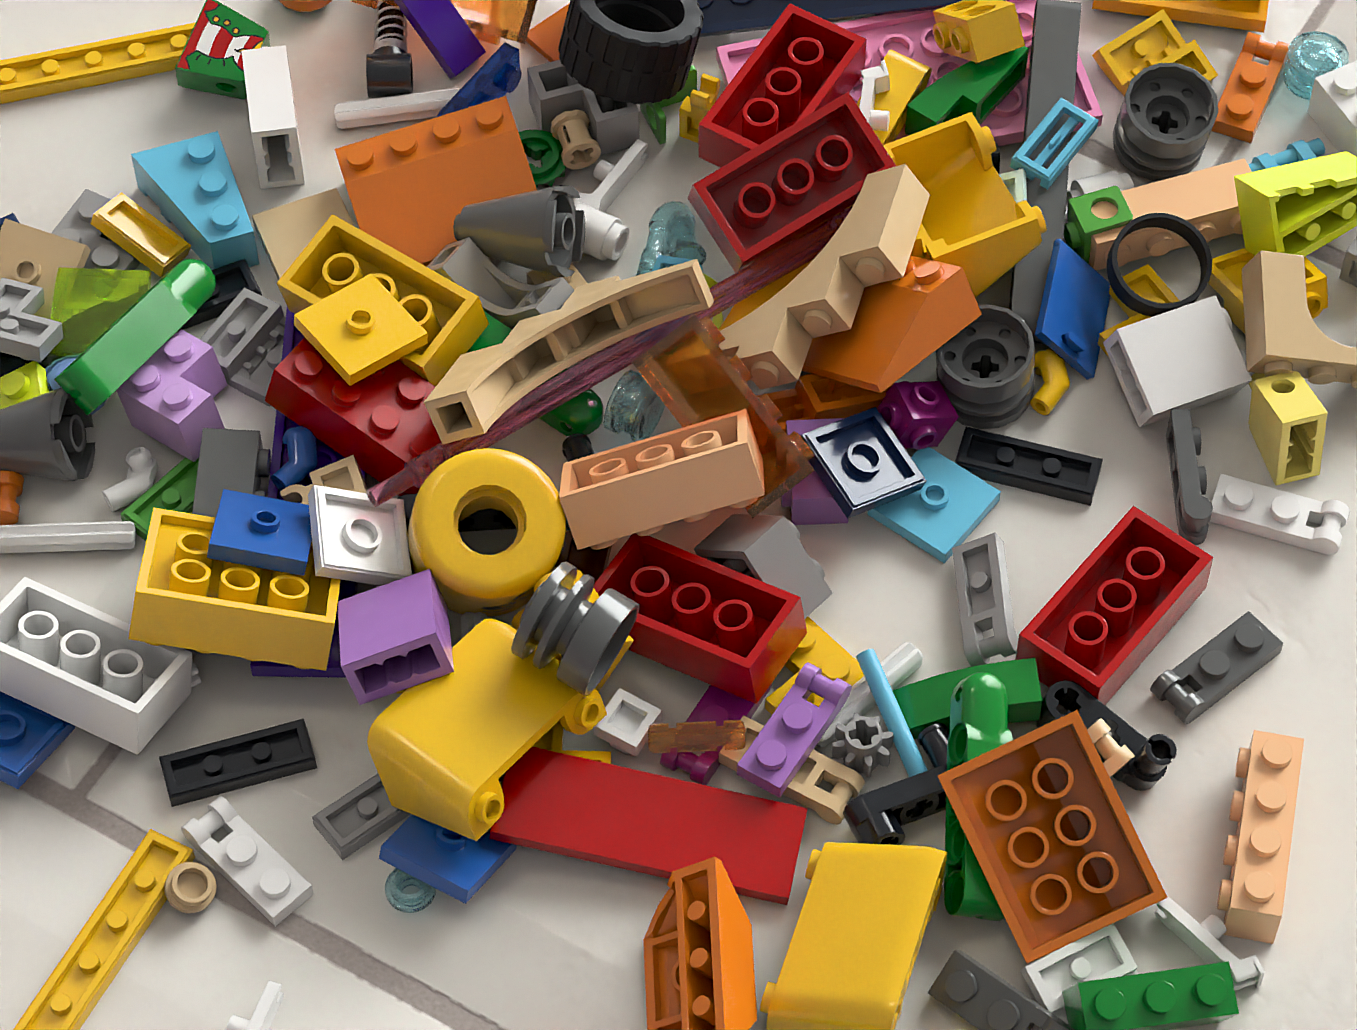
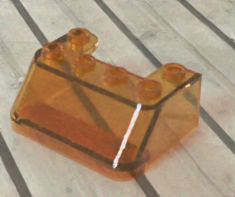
M692 314L631 362L682 427L740 410H747L763 459L765 495L758 497L753 504L744 507L750 516L754 518L815 471L808 462L815 454L798 433L793 431L790 435H787L781 429L776 420L783 415L766 393L757 398L747 385V382L753 378L752 374L736 354L729 360L724 355V352L718 345L726 339L711 319L706 316L699 321L695 314Z

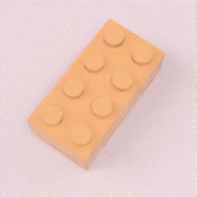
M740 410L563 463L559 499L577 550L591 547L594 550L603 549L616 543L618 538L637 533L639 536L651 535L663 529L665 524L682 519L685 522L699 521L710 515L712 510L729 505L734 509L743 508L753 504L758 497L765 495L763 459L747 410Z

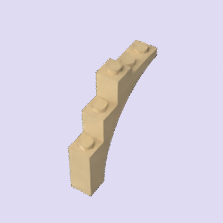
M906 164L867 174L862 189L847 217L826 246L801 273L770 300L734 324L692 344L672 349L666 365L691 393L749 379L760 390L798 381L813 338L851 329L864 288L904 276L930 194Z
M694 259L620 280L617 275L578 286L561 309L520 320L503 343L461 354L424 401L442 444L486 433L491 425L518 400L543 382L580 360L644 330L709 309L714 299L698 260Z

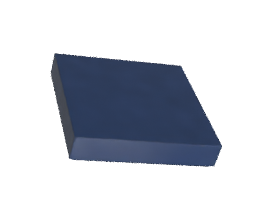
M876 407L804 433L796 443L847 519L922 489L927 481Z

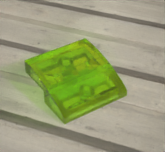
M58 267L51 320L62 322L63 339L49 354L51 356L80 355L151 288V271Z

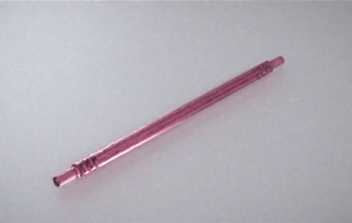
M853 205L710 287L714 302L709 309L662 323L604 348L530 391L507 409L491 425L486 433L447 444L440 442L431 449L419 454V456L405 462L403 470L366 491L370 502L375 507H378L414 485L420 488L430 473L451 457L466 451L490 447L811 261L833 237Z

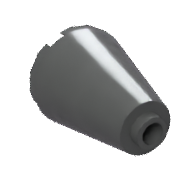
M558 185L464 206L461 213L455 217L453 225L454 236L457 241L469 237L487 257L555 277L572 276L575 271L570 270L569 267L572 261L580 262L585 242L584 210H576L573 198L581 197L573 186Z
M62 388L0 409V471H14L23 475L68 481L87 478L93 468L95 456V442L87 443L85 428L94 427L91 413L86 415L74 402L73 397Z

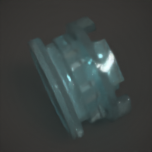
M1318 31L1303 33L1294 38L1288 47L1287 60L1283 71V80L1286 87L1293 94L1310 100L1316 77L1348 64L1349 53L1345 44L1331 34Z
M631 369L625 372L608 400L603 421L605 429L617 434L621 432L628 433L634 442L649 438L664 411L668 395L667 385L658 381L654 384L645 381L643 374Z

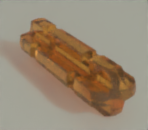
M741 720L724 721V726H716V721L676 723V728H669V723L651 724L648 728V747L652 753H670V748H677V752L717 751V746L725 745V750H741L745 748L746 744L745 725Z

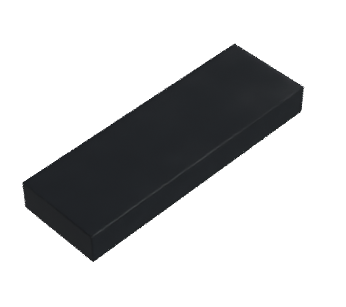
M967 426L965 427L955 459L956 464L982 480L1089 506L1092 504L1103 459Z
M304 718L159 757L172 807L317 768Z

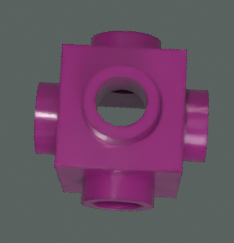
M901 381L894 383L877 407L905 449L914 448L920 450L927 447H938L959 417L940 381Z

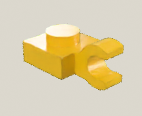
M703 73L699 91L693 89L690 97L686 96L679 108L680 137L698 143L699 123L716 102L720 90V79Z

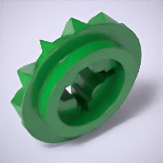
M534 129L519 132L526 155L535 161L541 159V167L539 168L529 163L536 188L542 184L552 187L557 177H565L566 166L561 158L563 149L560 141L554 138L552 133Z

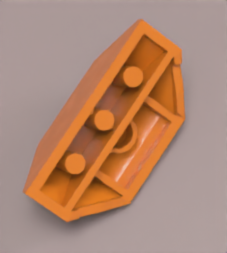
M713 857L672 871L667 886L670 888L658 904L643 939L647 1030H749L757 1021L752 925L721 860Z

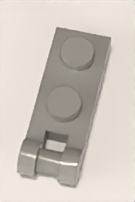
M994 532L952 548L963 648L966 659L971 667L988 664L990 657L999 654L1003 657H1008L1017 653L1018 636L1014 630L1004 541ZM993 628L994 636L984 639L983 632Z

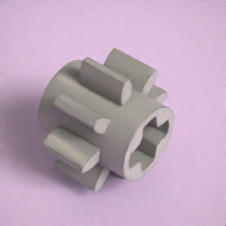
M854 713L853 719L847 726L839 723L836 725L835 738L837 741L832 743V758H843L845 766L858 773H864L869 778L878 764L885 767L889 766L890 752L888 749L893 746V732H882L880 726L881 717L879 716L872 719L861 717L858 713Z

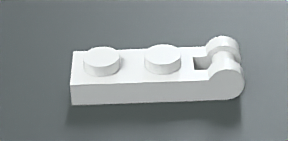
M1220 474L1212 500L1213 510L1209 522L1321 554L1333 555L1339 551L1342 541V535L1339 531L1340 528L1347 524L1350 509L1345 503L1338 500L1321 502ZM1307 521L1316 524H1320L1321 526L1318 528H1312L1306 526Z
M219 796L208 805L209 812L199 820L192 818L181 827V831L188 842L274 926H277L313 895L312 885L249 826L224 797ZM223 827L229 835L217 843L211 835Z

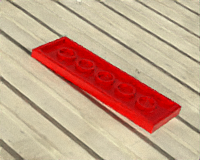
M531 747L505 773L502 784L504 809L501 817L491 827L490 839L667 879L670 878L672 871L717 857L721 860L738 895L782 905L788 904L808 808L537 747Z

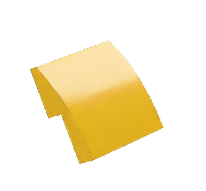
M1164 9L1092 54L1099 67L1124 97L1130 81L1142 69L1158 63H1179L1199 72L1209 82L1218 76L1195 39L1186 44Z

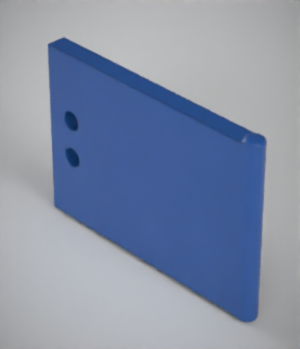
M1056 239L1052 250L1035 335L1088 380L1095 376L1100 346L1098 345L1099 333L1104 331L1111 296L1109 294L1110 283L1061 239Z

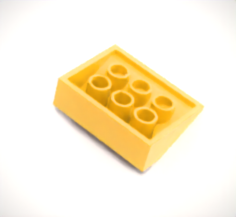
M153 507L135 590L129 640L142 641L154 646L167 645L192 649L205 654L217 653L242 657L249 661H267L292 665L299 669L311 668L326 671L335 626L341 579L315 576L312 544L304 576L207 558L215 517Z

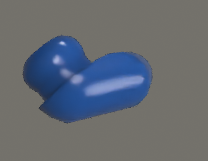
M292 427L283 436V444H287L289 461L271 476L273 484L280 491L290 485L299 484L317 467L316 438L306 427Z

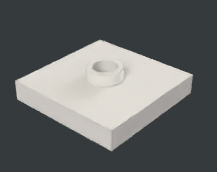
M317 485L312 487L308 493L315 576L382 586L412 575L403 499Z

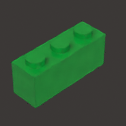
M1229 961L1078 982L1062 992L1068 1025L1074 1030H1171L1220 1023L1239 1014Z

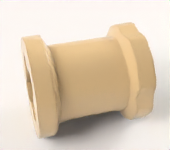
M578 109L562 112L551 122V133L554 138L560 141L563 149L561 153L563 164L570 169L586 168L595 163L601 154L599 143L592 139L589 133L588 125L590 121L588 115Z

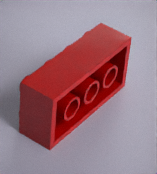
M789 3L699 123L698 157L721 168L846 92L850 93L862 76L861 70L865 69L867 39Z
M846 92L694 183L687 198L737 275L853 205L862 189L867 174L896 167L850 93Z
M305 337L274 369L264 400L299 426L308 428L316 438L343 457L347 458L354 455L360 469L398 496L417 494L423 482L434 469L451 457L468 451L474 438L473 436L442 444L424 404V401L434 390L435 386L400 361L396 360L349 386Z
M1133 506L1022 630L1018 638L1015 660L1036 658L1038 677L1041 683L1050 688L1056 682L1063 680L1073 681L1106 705L1206 589L1213 556Z
M637 533L632 534L593 587L599 596L607 589L612 588L640 604L636 621L629 633L634 640L628 649L629 651L755 704L760 701L807 634L800 596L649 535L639 536Z

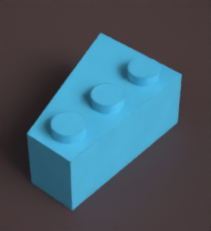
M218 131L131 154L138 189L155 202L160 208L161 215L168 223L172 222L183 234L184 240L191 244V249L211 270L242 259L246 260L249 267L259 265L254 230Z

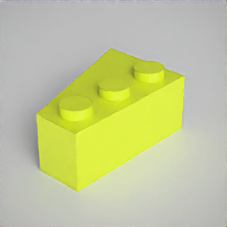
M1347 151L1234 176L1245 250L1253 255L1258 254L1262 250L1303 255L1305 257L1357 226V157Z

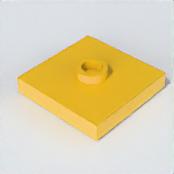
M372 273L294 314V326L349 386L427 344L428 333Z

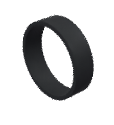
M1168 213L1145 214L1130 221L1118 234L1108 253L1106 264L1107 276L1113 292L1122 303L1137 313L1153 317L1194 303L1198 299L1211 276V251L1200 231L1185 219ZM1156 227L1170 230L1184 238L1195 251L1200 264L1201 277L1197 291L1188 298L1175 303H1156L1136 294L1123 280L1117 261L1119 244L1127 235L1139 229Z

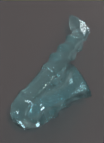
M680 201L665 202L655 210L649 221L650 230L647 243L642 251L636 276L652 272L658 255L669 254L672 257L697 259L700 265L706 261L707 253L702 245L696 241V218L687 205Z

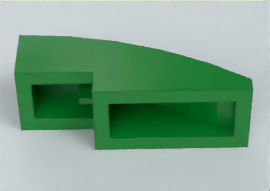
M1023 46L979 63L969 61L945 74L923 90L907 105L905 133L911 135L972 112L980 125L1025 77L1029 48Z
M1036 658L1002 661L951 671L893 690V693L914 739H919L918 735L925 728L937 723L945 724L950 735V701L953 690L961 680L976 672H988L997 676L1006 687L1008 723L1038 721L1042 706V696Z

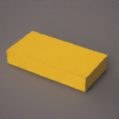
M122 192L96 211L90 223L159 277H162L184 259L191 248V244Z

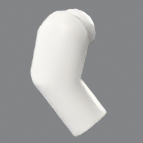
M137 447L129 451L126 461L130 467L128 468L126 479L102 491L106 503L112 512L133 503L153 486L158 465L156 459L152 458L149 449Z

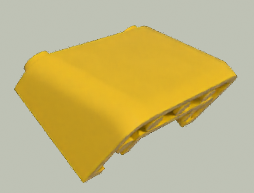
M972 112L883 145L895 165L906 164L930 194L918 230V234L922 238L925 259L963 267L975 298L1041 244V233L1046 232L1047 227L1040 208L1037 205L1031 207L1026 200L1016 203L993 166L991 153L996 152L993 135L988 126L980 127Z
M493 618L484 619L452 647L454 672L408 688L378 715L368 732V749L393 807L477 841L498 821L503 813L504 795L498 779L559 720L563 728L573 734L582 735L590 731L607 715L597 689H594L589 695L584 696L557 680L560 662L555 658L542 669L533 666L536 649L527 658L522 659L512 653L511 646L517 630Z
M825 842L822 851L813 849L805 874V878L810 879L811 883L777 983L768 981L761 1000L760 1012L768 1014L766 1030H895L897 1020L899 1021L902 1013L903 999L927 924L931 921L933 911L936 912L943 890L947 851L929 846Z

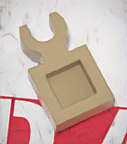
M354 455L310 472L313 484L308 486L290 485L280 492L285 501L301 502V504L309 505L308 493L314 485L369 494L360 466Z

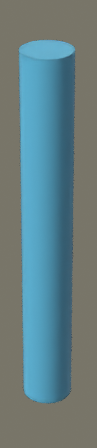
M868 649L859 653L856 659L888 731L893 732V742L908 776L911 777L928 771L875 650Z

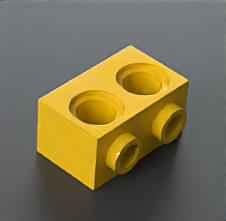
M962 0L933 11L936 22L933 25L934 39L944 53L979 63L1025 46L1015 3L1004 0Z

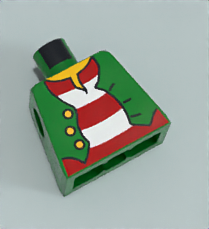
M206 0L175 67L178 86L238 99H247L242 50L270 47L269 32L264 27L219 1Z

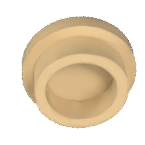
M196 862L181 863L168 874L164 887L165 895L175 909L184 913H197L211 904L216 894V881L212 872L204 865Z

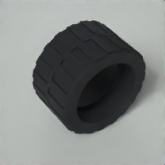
M570 0L558 47L560 62L565 66L566 72L572 78H575L581 86L590 89L599 96L622 103L629 102L633 104H652L661 102L664 99H670L685 86L703 27V12L699 8L700 5L697 0Z

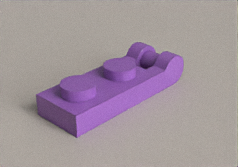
M807 662L801 668L789 692L737 764V775L780 798L846 703L851 692V684L839 678L832 681L821 675L822 669ZM812 692L824 698L819 707L807 701Z

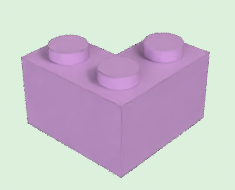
M182 329L161 346L116 390L133 427L193 462L199 458L203 428L225 429L213 398L228 384L212 346Z

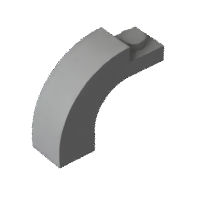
M469 237L447 244L427 266L429 269L479 296L484 311L512 330L520 320L561 309L563 303L575 291L563 277L537 285L525 284L509 277L499 270Z

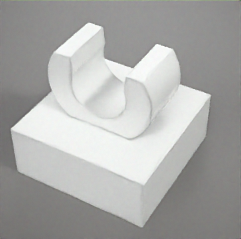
M619 688L605 708L607 715L593 727L594 735L610 743V747L628 756L631 754L637 757L661 722L662 710Z

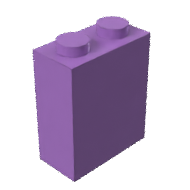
M430 569L338 601L341 668L359 705L454 672L448 607Z

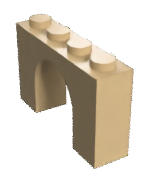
M1261 250L1242 268L1247 372L1265 374V377L1296 371L1303 378H1307L1312 384L1323 385L1332 382L1351 383V386L1357 389V347L1345 346L1327 337L1317 327L1310 315L1306 297L1304 256Z

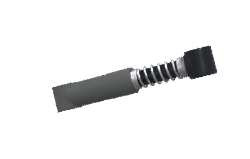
M375 0V33L373 38L375 42L373 53L367 54L366 57L368 97L381 98L413 94L412 54L408 53V41L406 39L408 37L407 18H404V14L394 0Z

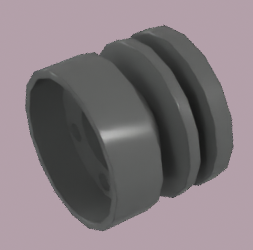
M1158 63L1142 69L1130 81L1112 132L1113 147L1121 163L1135 175L1151 181H1161L1180 176L1194 169L1200 161L1218 115L1217 95L1210 82L1195 69L1179 63Z
M990 304L978 305L982 315L936 350L937 381H940L959 416L956 421L962 425L978 429L999 428L1017 420L1030 405L1034 392L1033 368L1035 348L1033 334L1023 318L1008 308Z
M562 562L548 579L537 588L520 618L519 628L515 634L511 651L516 656L524 659L536 649L533 666L538 669L547 666L557 654H560L562 658L557 671V680L586 696L596 688L618 656L636 621L640 604L612 588L607 589L594 603H591L589 599L594 587V577L588 574L583 575L574 584L577 568L568 562Z

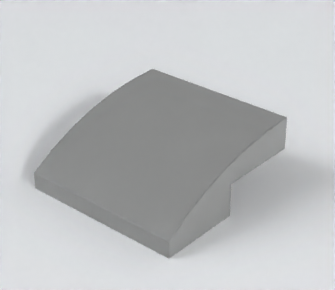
M243 288L200 340L213 347L228 385L270 407L271 405L264 400L273 371L282 359L286 317H284L280 304Z

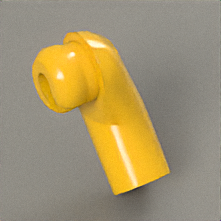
M1052 349L1035 353L1034 368H1037L1035 374L1042 376L1043 385L1030 400V404L1041 415L1050 414L1070 387L1065 360Z

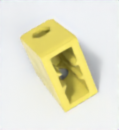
M1299 372L1280 373L1265 377V374L1254 373L1251 376L1252 381L1249 382L1252 392L1248 424L1275 486L1320 475L1327 421L1325 407Z

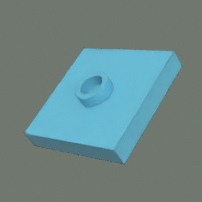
M927 447L917 450L911 457L927 480L922 489L871 509L867 512V515L945 564L953 555L952 548L961 545L1000 501L1001 491L932 448Z

